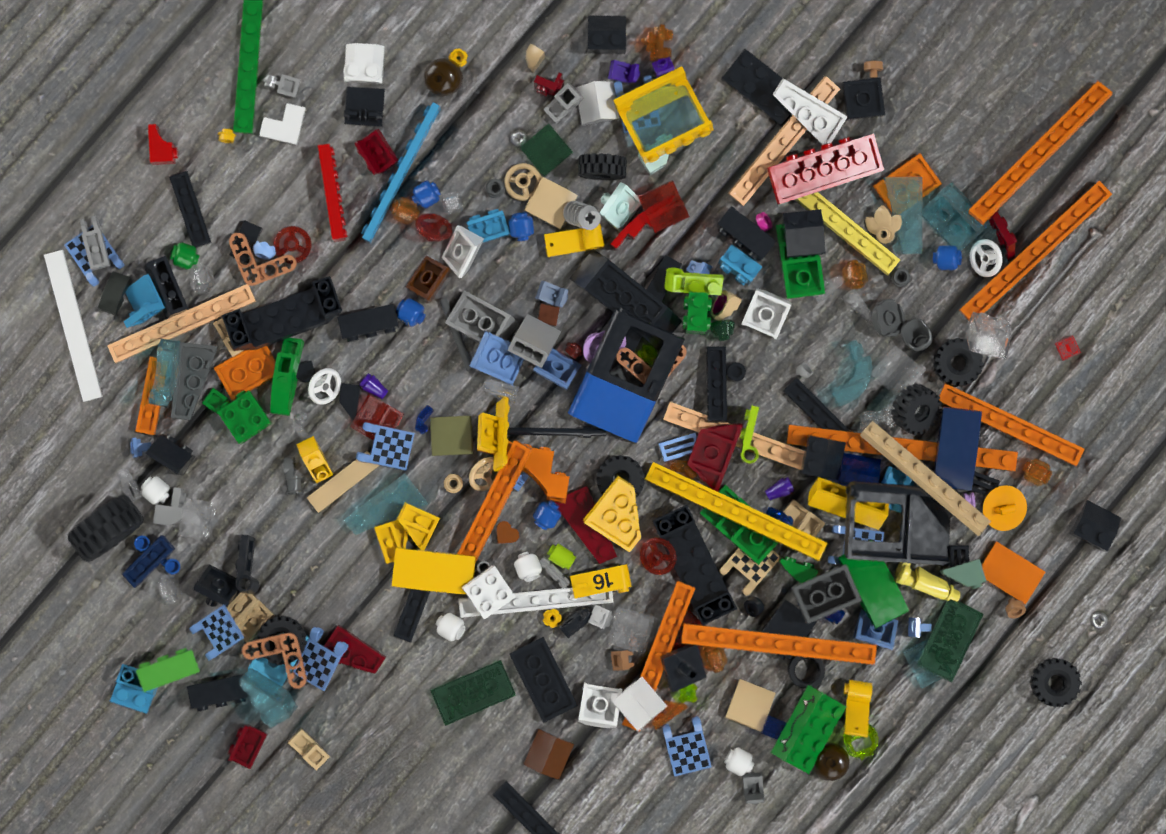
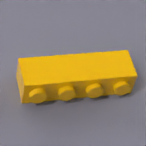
M818 477L809 491L808 505L846 518V486ZM857 501L855 504L854 522L879 530L888 517L889 504Z

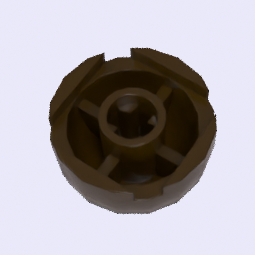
M436 59L425 69V85L435 95L449 96L457 92L462 85L463 74L461 73L460 66L452 59Z
M827 742L816 759L813 771L823 780L835 781L840 779L849 769L850 759L847 751L837 743Z

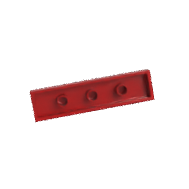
M330 143L318 145L332 240L334 242L346 241L348 234L347 230L344 229L346 225L345 218L342 217L344 209L340 204L342 196L339 193L340 184L337 182V179H339L338 172L335 170L337 163L335 158H333L335 151Z

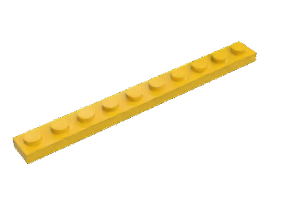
M655 462L652 463L645 477L646 481L817 561H820L827 546L826 542Z

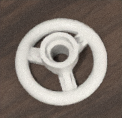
M981 239L972 246L970 263L974 271L983 277H991L998 273L1002 266V253L995 242ZM981 245H988L993 249L984 250ZM976 251L980 255L982 262L980 268L975 259ZM996 264L991 271H986L988 265Z
M325 368L314 374L308 386L309 397L314 403L320 405L327 404L337 397L341 389L339 373L334 369ZM332 375L336 381L334 391L330 389ZM320 391L326 392L328 397L319 399L315 396V393Z

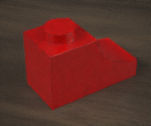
M148 124L150 163L152 165L176 164L175 159H178V148L172 142L163 140L159 127L156 124Z

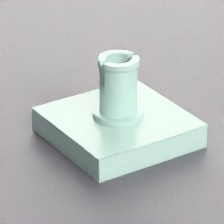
M620 182L612 195L605 193L602 196L601 203L604 204V207L600 211V215L616 230L621 232L643 201L626 184Z

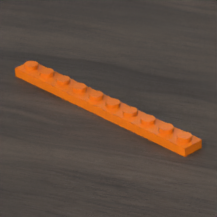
M1097 81L969 209L968 213L983 225L1112 96L1113 92Z
M1099 180L959 311L973 324L1102 205L1112 193Z
M683 624L681 641L684 644L875 665L877 645L691 624Z

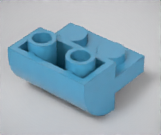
M122 664L110 702L148 714L158 687L143 693L136 673L138 669Z

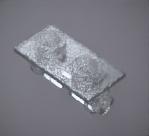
M884 408L878 412L866 411L858 415L861 421V431L865 430L872 421L877 425L881 423L882 429L896 427L895 421L892 419L894 415L891 414L893 408Z

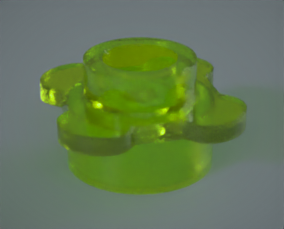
M643 345L642 350L637 352V356L647 365H652L653 360L658 356L657 350L651 345Z
M691 684L680 689L679 701L681 703L685 701L695 703L698 699L696 696L697 686Z

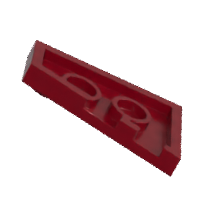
M998 209L988 221L992 229H997V240L1000 246L1005 245V256L1009 261L1015 258V243L1017 240L1014 233L1008 231L1007 221L1003 216L1000 217Z

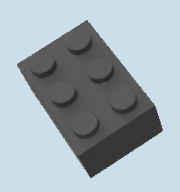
M847 565L839 566L791 587L807 624L862 601Z

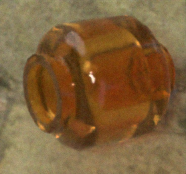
M400 197L398 200H394L390 214H392L395 221L409 225L413 220L417 221L420 210L417 209V204L413 200Z
M858 260L848 261L847 265L842 269L844 284L852 290L863 288L869 280L866 265L858 262Z
M1034 458L1031 462L1027 461L1022 469L1025 472L1024 479L1036 486L1046 485L1053 472L1050 470L1049 464L1037 458Z
M704 646L700 655L704 668L714 673L722 671L728 662L724 648Z

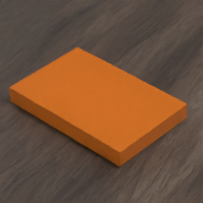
M919 153L875 184L873 188L894 216L904 212L941 186L942 183Z
M265 346L257 350H244L215 366L214 370L231 400L234 401L237 399L235 396L243 390L246 392L252 391L273 379L276 360L269 347Z
M997 541L981 564L986 581L1013 598L1022 601L1025 605L1046 573Z

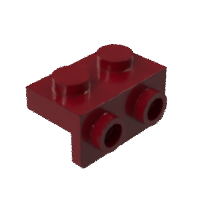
M559 72L555 82L536 75L534 89L542 96L547 97V95L554 97L565 85L563 74Z
M380 129L374 130L364 139L354 143L358 154L363 157L367 163L368 170L374 175L385 172L399 161Z
M246 724L244 727L241 726L236 735L238 738L236 745L232 744L227 753L230 755L228 760L251 769L268 734L249 724Z

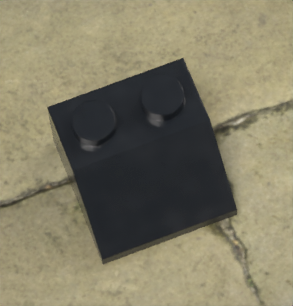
M588 15V54H626V16Z
M821 209L783 213L782 226L787 258L826 254Z
M169 434L166 437L160 435L145 454L174 473L184 475L196 457L192 454L193 450L186 445L179 446L176 444L177 440Z
M808 435L800 473L838 480L846 442Z
M1086 500L1069 534L1103 552H1108L1117 535L1121 517Z

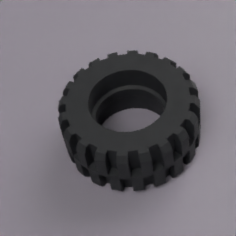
M120 495L98 508L76 525L67 535L68 541L83 561L90 562L125 540L143 524L144 517L129 496Z

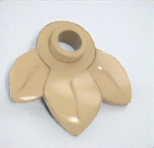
M881 205L876 210L874 217H866L865 222L868 231L876 235L879 242L887 244L893 241L895 232L901 228L902 218L901 215L891 216L888 209ZM883 231L887 233L886 238L883 237Z

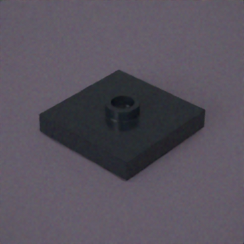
M881 77L842 82L847 120L885 116Z

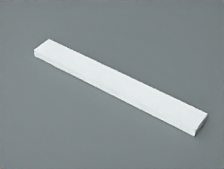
M60 250L45 254L47 269L83 402L102 398L100 384L64 251Z
M572 587L513 593L515 598L493 614L613 603V593L610 591L576 599L574 598ZM459 598L460 618L481 616L469 598Z

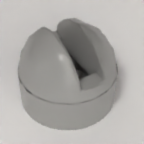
M803 362L797 367L796 375L800 374V379H807L813 374V371L809 365Z

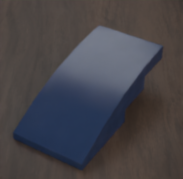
M943 407L934 473L952 489L972 491L982 411Z

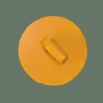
M1003 485L994 488L987 494L983 502L982 511L983 515L991 521L989 525L992 528L1007 531L1014 529L1023 521L1027 512V502L1020 490L1013 486Z

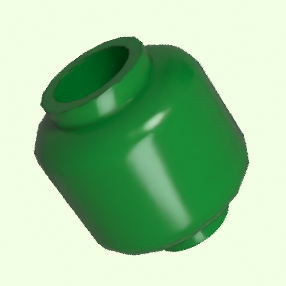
M180 242L173 246L170 260H172L174 266L189 270L192 265H197L200 255L196 254L197 249L195 246Z

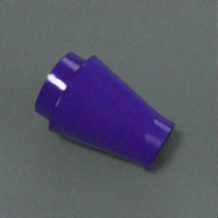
M368 373L359 384L362 390L379 397L381 400L389 391L374 374Z
M782 477L765 492L771 501L791 495L795 488L789 477Z

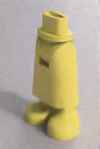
M899 562L895 573L896 583L910 586L914 590L921 591L935 598L946 601L950 599L955 602L959 601L960 591L954 589V585H948L946 580L933 575L920 566L913 571L910 568L911 563Z

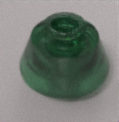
M720 320L710 324V331L714 338H718L719 341L729 340L730 336L734 333L735 323L732 320Z

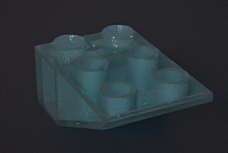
M249 668L239 679L242 689L248 692L252 705L259 710L263 723L268 725L269 728L290 718L298 708L288 690L253 668Z

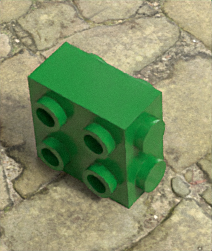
M689 292L688 296H685L683 310H687V316L683 317L682 329H686V334L705 335L706 330L710 329L711 317H707V311L711 309L712 298H708L709 293Z
M245 390L235 396L237 399L233 402L227 401L220 406L221 410L217 412L240 445L272 424V421L251 391L246 392Z

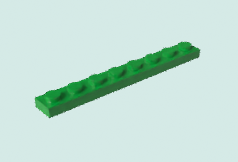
M244 0L234 133L253 134L264 0Z

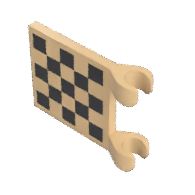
M738 548L719 569V572L722 575H726L732 567H735L750 581L742 590V593L748 596L781 557L772 550L758 565Z

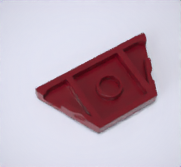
M741 423L700 428L687 465L717 492L742 430L743 424Z

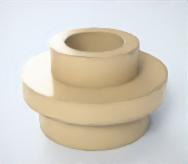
M456 474L448 475L444 480L445 489L450 493L459 492L463 487L462 478ZM452 480L457 481L456 487L450 486Z

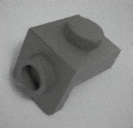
M762 772L743 775V790L746 804L765 802Z

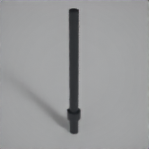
M509 427L507 435L583 436V438H591V436H606V430L591 429V427Z

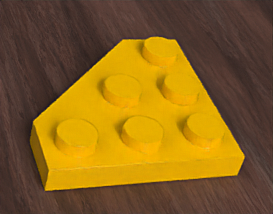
M617 476L583 521L628 552L641 539L634 486L620 476Z

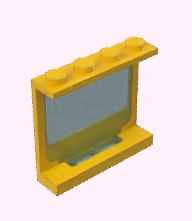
M682 66L613 100L645 164L655 162L660 156L671 154L682 145L687 146L699 137H706L714 130L713 124L707 118L686 78V73Z

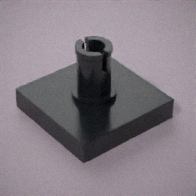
M210 564L193 588L194 591L207 597L205 601L207 605L212 600L211 607L217 606L218 603L228 607L239 591L236 587V578Z
M688 644L660 656L668 686L672 692L707 678L698 645Z

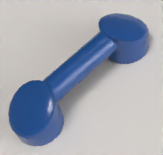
M138 536L134 541V546L137 551L143 553L150 546V541L146 536ZM166 558L161 563L169 575H175L180 571V563L176 559L168 560Z

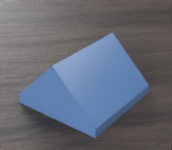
M552 349L543 367L541 368L536 365L533 371L561 388L568 390L581 364Z
M861 609L853 638L893 650L898 620L893 619L875 629L866 612Z

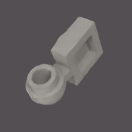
M266 74V77L263 78V86L272 89L278 86L277 94L296 98L301 80L282 74L280 81H277V77Z

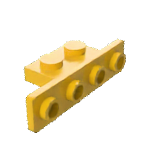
M505 396L496 403L495 416L483 412L478 415L477 449L494 454L493 471L496 472L503 468L508 461L506 452L510 405H508L509 398Z

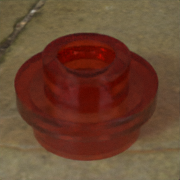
M568 342L566 344L565 351L575 359L578 356H582L581 346L575 342H572V344Z

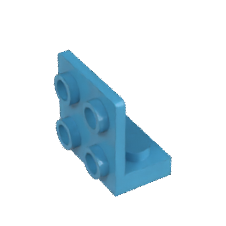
M731 244L718 262L720 264L719 268L727 274L731 272L736 276L735 280L743 286L745 283L749 286L763 267L733 244Z
M149 274L144 275L127 288L125 293L134 311L123 322L126 328L140 325L165 308Z

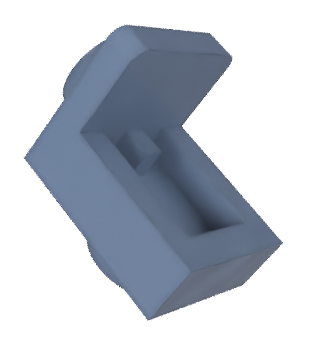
M541 281L535 299L562 308L568 299V289Z

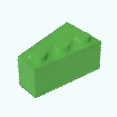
M187 648L176 651V656L170 658L168 655L157 658V663L150 664L148 661L138 665L139 669L136 670L143 693L200 672L193 651H187Z

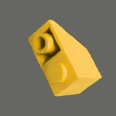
M314 436L296 444L301 458L316 484L333 476V472Z

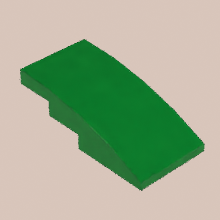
M782 224L776 225L787 299L825 294L820 256L811 255L787 258Z
M725 484L718 491L749 506ZM706 508L699 512L758 565L779 543Z
M845 554L838 557L841 566L847 565L862 601H860V604L875 629L909 612L905 600L884 561L847 559Z

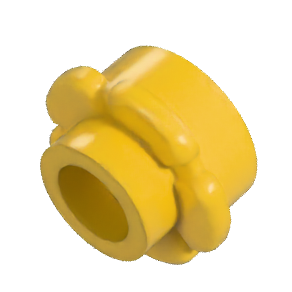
M457 48L450 53L449 59L454 60L459 66L462 67L467 63L468 55L462 49Z
M222 129V132L217 134L219 135L220 142L234 143L236 134L233 133V130Z
M556 609L546 610L543 614V623L551 628L557 627L558 623L562 620L559 611Z

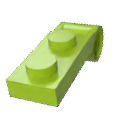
M671 267L666 270L664 289L670 292L709 293L708 295H721L724 277L719 274L686 273L682 269Z
M756 406L746 409L744 420L747 421L746 428H742L739 438L743 439L740 458L746 464L754 463L759 457L758 450L750 446L759 407ZM748 449L752 450L755 454L754 459L750 461L744 457V453Z

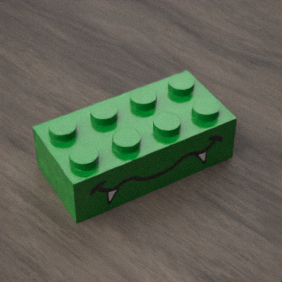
M808 685L771 753L809 774L815 765L819 753L825 747L847 706Z

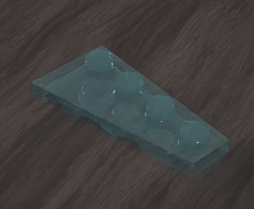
M883 177L892 208V215H901L902 218L901 228L897 231L902 254H921L922 177Z
M404 473L351 513L344 521L352 532L357 535L398 517L405 502L417 508L428 504V502Z

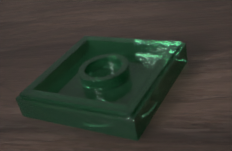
M549 123L520 147V150L543 177H546L573 154V151Z

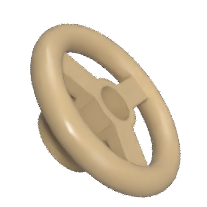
M520 163L514 165L505 175L504 186L507 193L518 201H528L533 192L529 194L528 190L531 178L535 175L537 186L541 178L540 172L530 164ZM519 169L530 171L528 174L520 173L516 177L512 176ZM526 179L527 182L526 184L522 185L520 184V180ZM510 182L516 183L522 189L523 195L516 194L511 189Z
M494 457L483 458L472 467L469 474V483L473 489L487 491L491 488L495 478L491 479ZM482 478L486 481L487 485H477L475 479Z

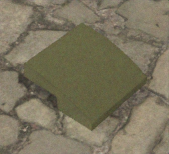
M471 416L430 418L432 456L473 454Z

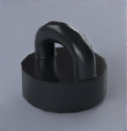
M752 596L744 602V610L749 616L757 617L764 611V604L759 598Z

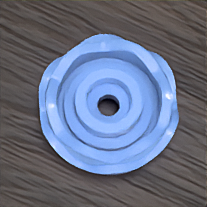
M256 241L253 244L255 256L261 259L269 260L276 254L275 247L269 246L267 242L260 243Z

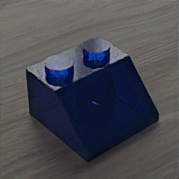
M844 453L837 484L847 487L851 481L879 483L881 459Z

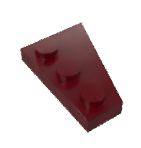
M340 625L336 627L324 646L334 652L337 642L347 643L348 648L338 664H345L374 674L386 659L385 655Z

